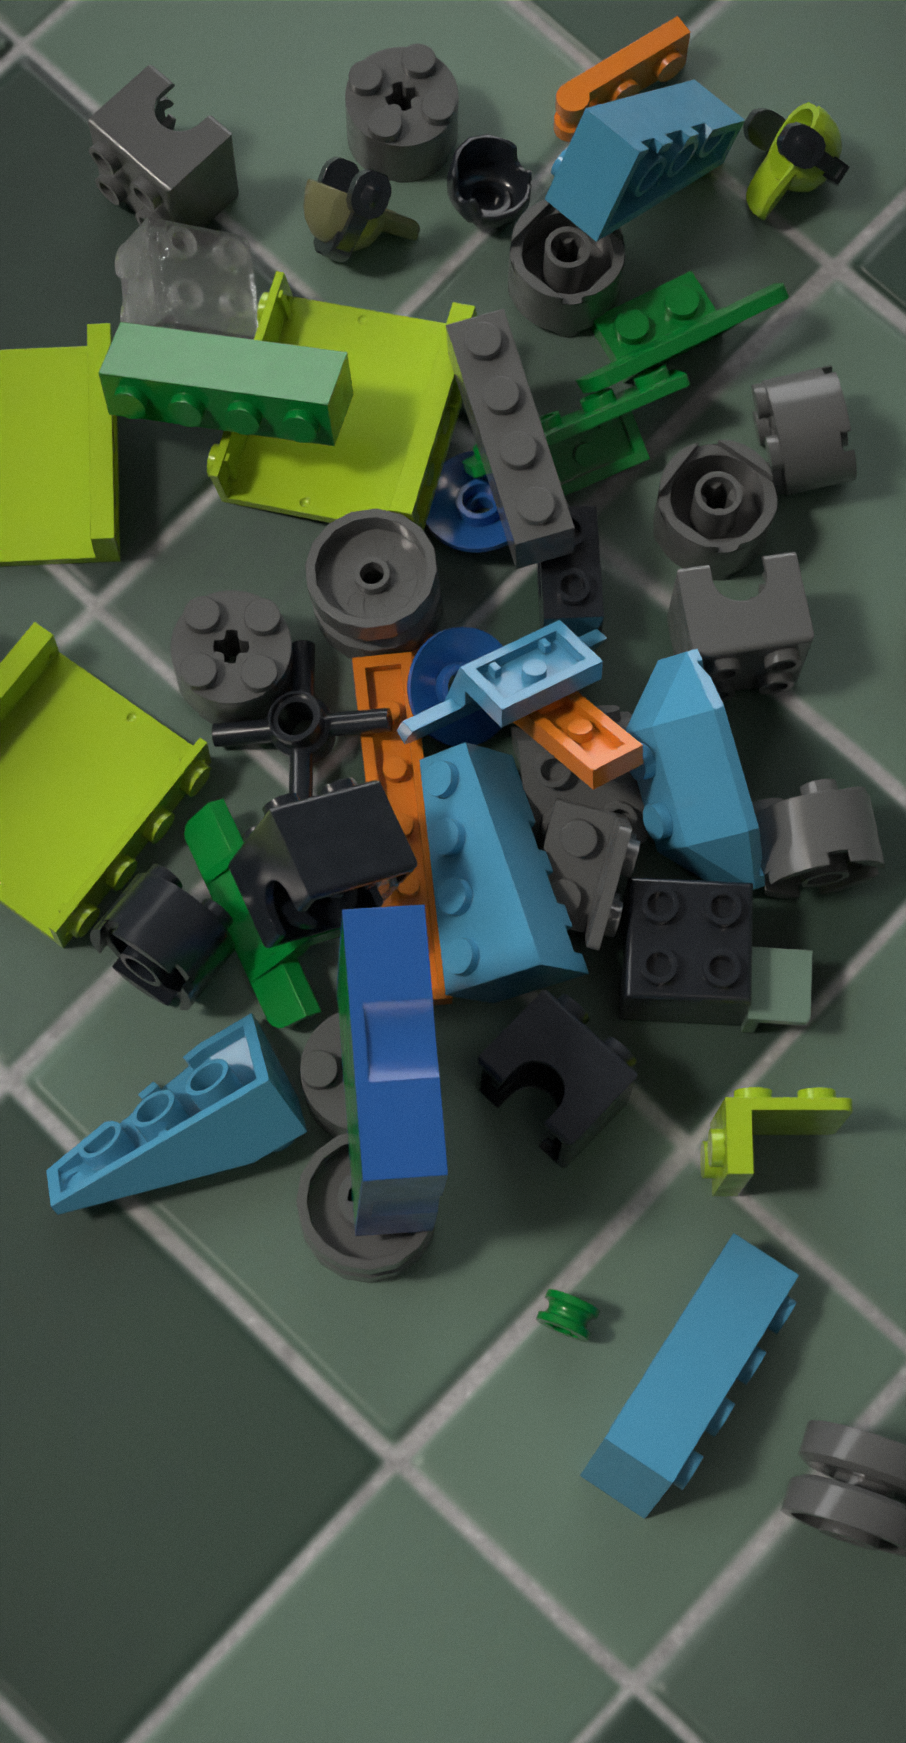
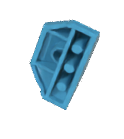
M698 648L657 661L625 730L643 745V764L631 770L630 773L637 780L643 800V822L646 831L654 839L657 852L704 881L753 883V889L765 886V877L760 867L762 850L759 826L723 702L711 677L703 669V659Z

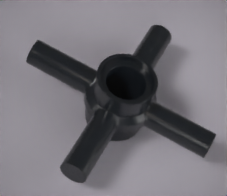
M298 640L292 643L291 691L281 695L273 702L268 712V719L223 722L212 725V740L215 747L273 742L283 755L289 757V793H297L300 800L313 797V763L324 759L331 752L337 736L391 732L393 727L390 708L331 713L321 700L314 698L315 644L308 640ZM313 720L305 732L291 735L299 723Z

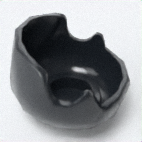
M490 134L470 137L454 152L447 175L448 197L457 212L468 223H473L476 227L493 229L511 224L529 206L532 172L522 167L517 156V146L510 140Z

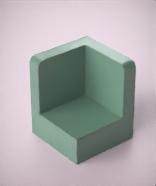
M752 946V1002L741 1025V1032L754 1033L758 1023L806 1025L811 1018L813 950Z

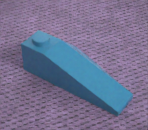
M252 1013L199 1043L183 1056V1059L189 1066L162 1089L153 1081L138 1094L142 1101L137 1105L133 1113L121 1123L115 1121L104 1122L46 1170L50 1204L57 1215L248 1165L271 1152H278L287 1148L297 1137L307 1132L298 1096L260 1024Z

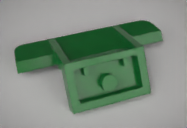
M689 271L607 311L604 315L594 320L591 331L611 363L575 381L582 393L585 394L600 391L620 381L624 383L633 379L640 372L680 356L726 333L748 318L787 300L790 296L785 284L773 283L737 302L716 310L693 272Z
M220 799L209 802L187 822L184 832L186 843L212 900L222 906L233 918L234 922L228 928V932L234 941L236 953L267 1021L276 1028L293 1027L321 1012L297 958L304 954L311 945L340 937L341 927L276 947H264L228 867L229 862L244 842L225 800Z

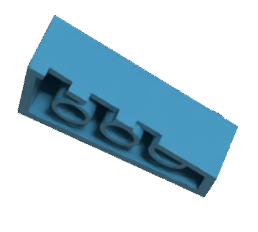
M695 79L585 108L569 146L558 156L552 166L551 174L555 177L545 200L597 242L723 164L745 120Z
M464 742L419 760L445 994L447 996L497 1003L589 974L583 955L574 952L567 930L573 926L564 904L557 903L548 879V875L553 873L547 852L538 849L531 828L536 822L526 793L523 790L513 756Z
M733 1233L580 1476L644 1519L672 1484L683 1490L704 1457L693 1450L704 1431L715 1437L735 1406L734 1402L725 1397L736 1379L747 1385L766 1355V1351L756 1346L767 1328L777 1334L794 1309L797 1301L787 1294L799 1275Z

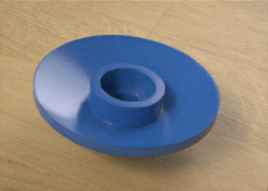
M472 450L458 454L444 462L426 525L439 541L451 548L464 552H487L508 545L486 474L474 478L466 473L463 467L462 460L473 456L474 452ZM481 508L490 509L484 513H475V511Z
M472 627L448 628L429 638L418 650L409 670L407 693L413 716L445 701L449 692V680L451 676H456L459 667L503 647L502 644L487 632ZM482 708L428 735L434 740L449 746H456L464 742L478 745L493 737L501 727Z

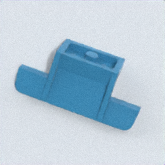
M558 620L459 667L445 701L402 721L397 732L403 743L408 744L482 708L502 728L602 678L603 661L594 651L607 637L598 629L577 637L563 622Z

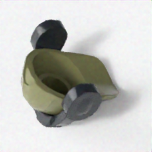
M333 157L322 166L318 181L314 179L307 180L303 202L304 218L311 234L315 236L313 240L315 251L322 254V256L344 262L351 257L353 252L369 247L379 237L381 232L415 241L419 235L420 226L415 220L387 209L392 194V187L389 178L384 174L371 169H364L359 172L354 162L341 157Z

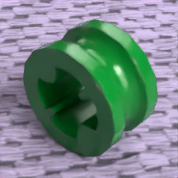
M548 1289L545 1299L548 1300L549 1306L545 1311L538 1312L536 1321L562 1335L588 1342L591 1332L588 1331L587 1324L590 1320H597L600 1310L575 1296L558 1290Z

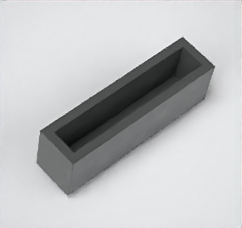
M500 309L446 325L449 359L516 569L574 553L575 527L505 310Z

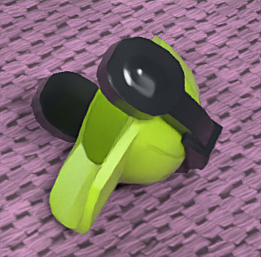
M810 102L802 104L786 120L773 110L758 108L750 112L743 124L744 136L747 141L758 149L768 152L746 191V201L750 210L761 220H765L787 190L809 192L821 186L825 181L839 186L850 166L839 159L842 151V141L838 126L827 111L820 106H815Z

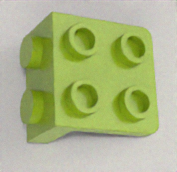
M747 1087L734 1090V1097H725L711 1120L708 1141H702L701 1176L702 1179H712V1196H738L753 1176L752 1135L835 1134L853 1113L852 1099L836 1097L835 1089L824 1087L798 1090L797 1097H772V1090L763 1087Z

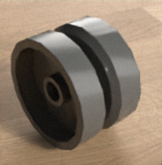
M381 509L355 511L329 523L312 542L305 563L307 588L313 604L317 625L329 645L351 659L355 657L404 653L420 648L425 639L435 632L443 609L434 547L420 526L404 515Z
M348 1133L338 1135L318 1149L300 1176L296 1204L305 1242L321 1265L344 1279L374 1283L398 1277L421 1259L433 1239L435 1225L433 1231L355 1236Z
M810 1420L807 1422L798 1455L809 1467L833 1479L810 1474L792 1477L780 1511L837 1540L869 1550H879L906 1557V1505L894 1500L906 1502V1445L842 1424L820 1420Z

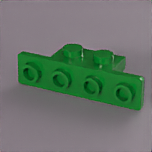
M666 365L655 366L633 377L635 385L614 394L612 388H606L587 395L579 401L582 409L563 417L560 416L559 411L539 416L564 496L650 459L632 410L689 386L690 382L685 372L675 369L668 371ZM476 444L472 447L474 455L462 460L465 472L474 478L486 474Z

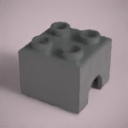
M148 65L88 119L93 143L89 148V153L98 167L99 176L95 179V182L101 193L114 205L118 206L124 202L135 211L137 222L150 237L155 240L165 237L176 248L180 249L239 195L232 133L211 115L207 116L199 125L190 130L173 131L176 118L171 114H168L166 117L165 110L172 107L174 103L165 95L175 87V84L154 66Z
M795 552L762 556L765 571L762 573L765 583L759 584L756 597H750L749 600L745 601L731 600L723 596L713 583L709 565L677 570L667 614L674 655L698 648L703 659V669L711 677L722 702L732 698L735 695V691L758 687V691L761 694H777L789 690L794 686V682L798 681L814 638V631L799 562Z

